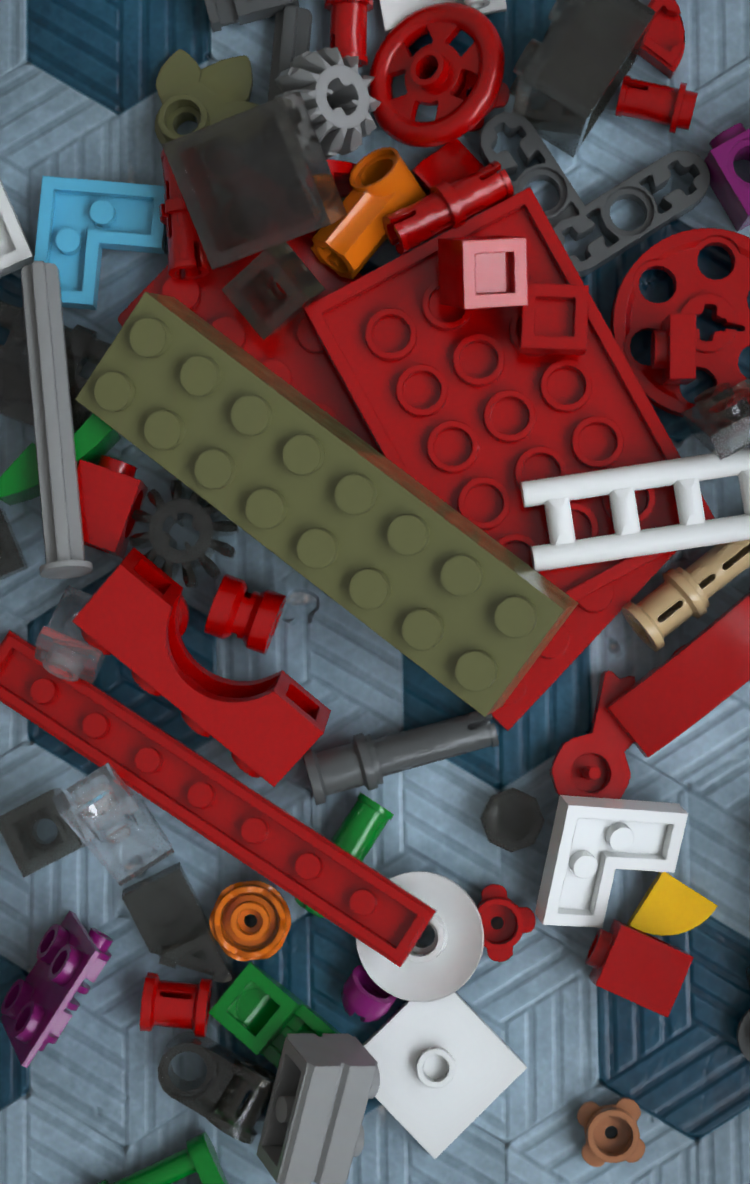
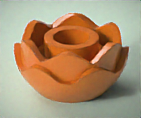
M243 881L228 886L220 893L210 914L209 925L212 936L229 957L237 961L260 960L270 958L281 949L291 927V915L286 901L274 887L261 881ZM249 914L254 915L257 918L256 925L248 926L245 923V917Z

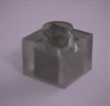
M285 240L266 248L222 289L263 340L281 330L304 307L308 306L325 290ZM276 282L281 286V288L286 292V294L282 293L278 289Z
M62 788L52 789L0 816V831L23 878L90 845ZM44 818L52 820L57 826V836L51 843L43 842L37 835V825Z

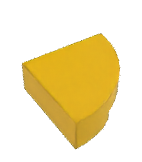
M658 872L627 924L639 931L652 935H677L702 924L711 916L718 905L668 873Z

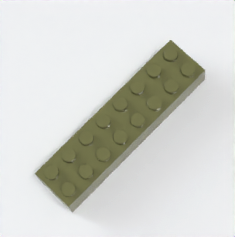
M149 292L143 294L75 399L484 717L503 706L578 605V602L175 297Z

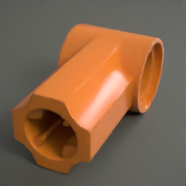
M382 147L364 156L354 166L349 177L353 190L312 238L314 244L311 246V250L321 263L331 268L340 277L354 279L387 239L383 226L384 216L392 214L427 196L398 151L392 147Z

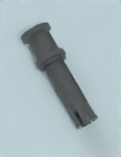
M474 711L372 740L370 734L364 736L363 733L353 735L352 743L316 753L310 748L302 757L315 804L326 803L328 795L360 786H365L368 791L377 789L379 784L384 783L383 777L490 746L492 748L499 746L495 723H490L492 714L484 717L479 712Z

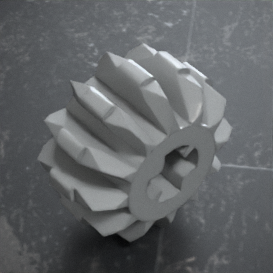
M325 47L314 52L306 51L294 57L293 61L289 63L290 68L282 71L274 79L282 94L275 96V99L269 105L283 111L285 120H282L277 131H292L294 133L293 150L304 152L311 149L315 159H328L337 154L345 155L357 150L358 146L363 144L362 138L370 135L371 131L377 128L369 113L375 111L382 102L369 96L367 87L370 86L375 77L360 76L358 74L359 56L350 57L348 55L342 58L337 47Z

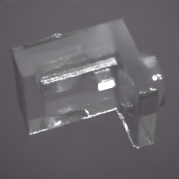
M67 585L47 627L43 626L37 637L34 659L43 662V667L60 679L74 682L80 678L93 684L107 655H104L101 650L90 646L83 638L81 628L72 622L92 595L70 585Z

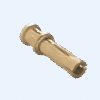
M750 540L715 545L685 570L681 567L669 569L663 574L664 582L637 604L629 601L622 607L621 611L631 628L649 648L658 652L665 646L664 638L691 616L698 619L707 613V608L710 606L708 599L750 567Z

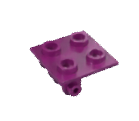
M72 911L68 912L61 925L54 924L45 933L37 949L36 957L38 960L25 980L18 979L11 986L1 1006V1013L3 1015L0 1020L21 1066L28 1068L38 1051H43L48 1043L55 1044L73 1016L67 1009L77 1011L80 1003L73 997L77 991L86 995L91 988L84 979L86 978L94 983L112 956L108 949L113 940L95 928H91L89 933H87L76 914Z

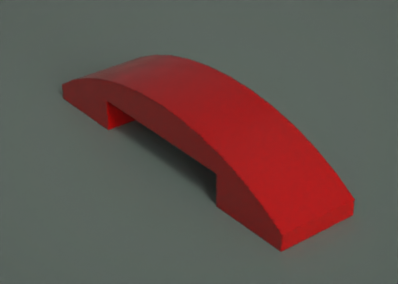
M750 592L660 667L650 670L606 707L608 712L646 758H649L750 680Z

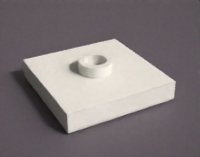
M456 992L431 1002L406 1001L362 1044L378 1062L380 1085L375 1098L434 1159L527 1069L526 1064Z

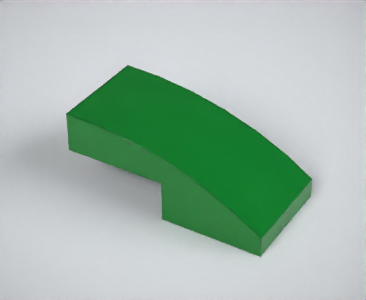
M92 414L74 433L77 467L80 459L93 464L96 463L101 455H105L121 439L120 435L95 414ZM33 442L0 477V500L10 506L40 496L36 446Z
M249 962L208 1012L254 1054H262L277 1068L288 1033H314L319 1037H322V1033L341 1034L318 1013L253 962Z

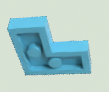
M42 176L34 261L53 263L59 269L62 307L97 310L102 249L165 254L167 231L166 225L160 221L159 211L160 204H165L164 186Z

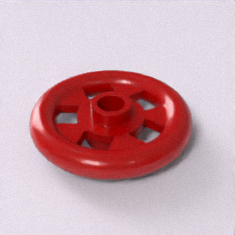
M442 2L423 7L411 13L387 34L380 44L370 68L369 76H374L375 78L368 87L369 96L382 102L372 114L381 129L388 136L412 147H436L463 136L481 121L497 97L505 69L503 43L490 19L468 5ZM460 31L468 34L474 41L462 56L449 45ZM430 33L433 42L424 46L412 56L409 47L416 40ZM435 69H437V71L435 72V74H434L432 77H430V75L432 74V72H433ZM468 72L476 75L477 79L470 94L463 100L458 98V96L464 89L466 73ZM405 74L404 79L407 93L393 98V78ZM420 104L438 106L434 121H415Z

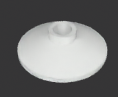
M412 871L390 878V880L437 910L429 923L435 933L434 941L429 946H424L417 942L404 964L399 967L356 938L357 951L361 963L370 978L381 989L394 997L410 1002H431L445 998L465 985L479 965L484 948V928L477 906L461 886L440 874Z

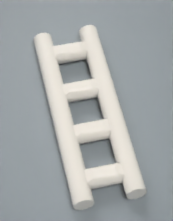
M750 447L520 482L524 508L544 505L550 544L530 547L533 569L537 572L750 540ZM738 476L744 514L705 520L699 481ZM673 485L680 524L641 530L635 491ZM609 495L615 534L576 539L570 501Z

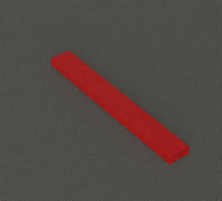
M9 630L1 642L0 701L397 966L401 967L436 914V909L17 633Z

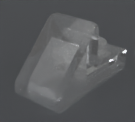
M109 762L53 797L60 816L120 886L174 853L171 843L141 795L125 784Z

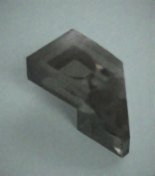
M180 862L122 890V899L150 953L159 955V964L176 968V965L205 973L211 975L212 980L223 984L233 979L219 943L212 936L207 916Z

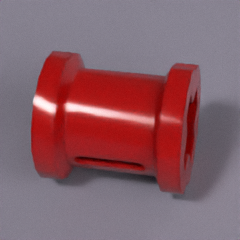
M148 972L141 999L140 1031L150 1032L154 1026L191 1029L195 1037L205 1038L210 1015L208 1012L211 1008L212 979L202 978L199 984L160 980L158 973Z

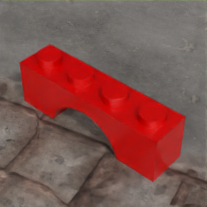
M133 547L86 602L72 622L81 628L83 638L92 648L104 655L112 654L131 669L133 679L142 689L154 696L162 695L182 711V718L192 730L204 737L212 736L231 752L233 761L242 771L254 778L261 776L275 787L324 734L331 710L283 670L258 680L236 681L215 675L201 666L185 647L179 632L178 607L184 588Z

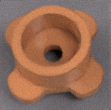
M622 1097L616 1104L599 1106L593 1101H588L581 1105L577 1112V1120L584 1127L586 1143L581 1149V1154L586 1163L593 1167H600L605 1162L619 1163L627 1161L634 1163L642 1158L645 1153V1144L640 1139L636 1122L641 1116V1109L633 1099ZM609 1126H614L617 1129V1134L613 1138L605 1135V1130Z

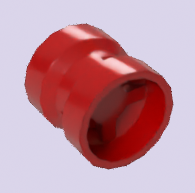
M226 574L214 597L204 632L221 639H225L235 633L237 634L236 638L243 640L246 648L265 655L278 626L287 596L269 589L260 593L253 591L251 594L248 592L249 589L245 580Z

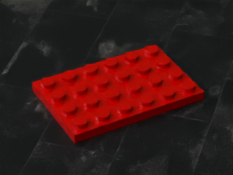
M529 187L465 221L467 224L455 230V228L444 232L304 307V313L381 454L533 568L530 547L550 544L544 505L524 508L520 482L681 457L590 293L588 300L587 351L585 355L519 353L521 306L461 309L440 304L438 238L493 235L527 237V283L584 285L537 198ZM673 485L635 491L641 530L680 524ZM609 495L570 501L576 539L615 534ZM702 496L705 520L715 519ZM664 553L546 570L538 573L572 599L578 601Z

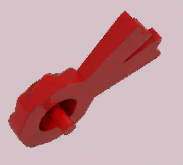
M609 670L601 674L591 733L571 738L569 741L562 743L552 761V767L549 771L558 797L560 795L621 799L631 778L624 752L633 744V741L608 712L606 707L635 684V676H626L619 679Z

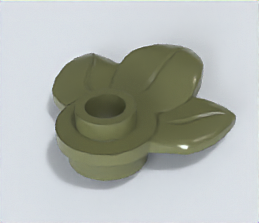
M182 49L177 50L160 68L156 79V89L162 106L156 115L154 127L156 136L164 149L168 146L186 144L189 146L188 157L190 156V148L193 146L198 147L201 152L209 146L228 150L237 149L252 142L265 131L270 123L271 114L264 107L249 102L253 88V73L249 58L245 55L232 57L200 70L197 62ZM187 121L197 123V128L194 131L184 135L177 133L182 123Z

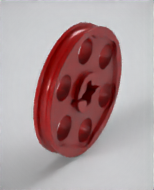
M716 228L683 231L671 235L650 247L632 265L623 278L613 301L610 331L650 403L655 407L678 417L695 420L725 418L750 408V379L740 372L738 366L742 350L750 346V309L747 303L748 292L750 291L749 237L734 231ZM718 246L728 252L732 267L727 277L713 280L701 273L698 267V256L703 248ZM661 269L672 278L674 288L669 300L662 303H652L645 299L639 288V279L645 271ZM706 308L712 310L711 317L713 321L721 323L723 327L740 328L741 331L726 328L723 331H715L709 336L708 341H703L700 339V330L696 328V369L706 372L711 377L714 383V392L707 403L693 404L682 396L680 385H662V369H652L651 365L647 366L637 362L631 354L630 343L633 336L638 332L662 330V321L670 313H696L697 318Z

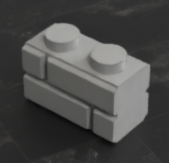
M314 1033L287 1034L256 1154L276 1183L311 1184V1182H315L317 1184H346L353 1157H358L364 1147L362 1121L368 1099L376 1096L380 1085L378 1062L356 1037L350 1034L322 1033V1037Z

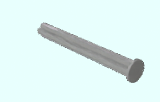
M33 261L32 264L23 266L21 270V285L46 564L40 566L39 570L40 576L44 578L69 579L92 573L93 565L92 562L85 560L59 269L53 263Z

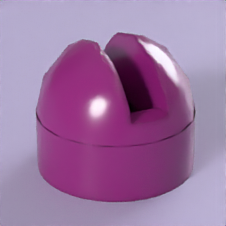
M358 965L354 968L341 991L345 1012L349 1016L356 1013L361 1016V1022L365 1023L379 1020L388 1012L397 997L381 989L370 978L363 965Z

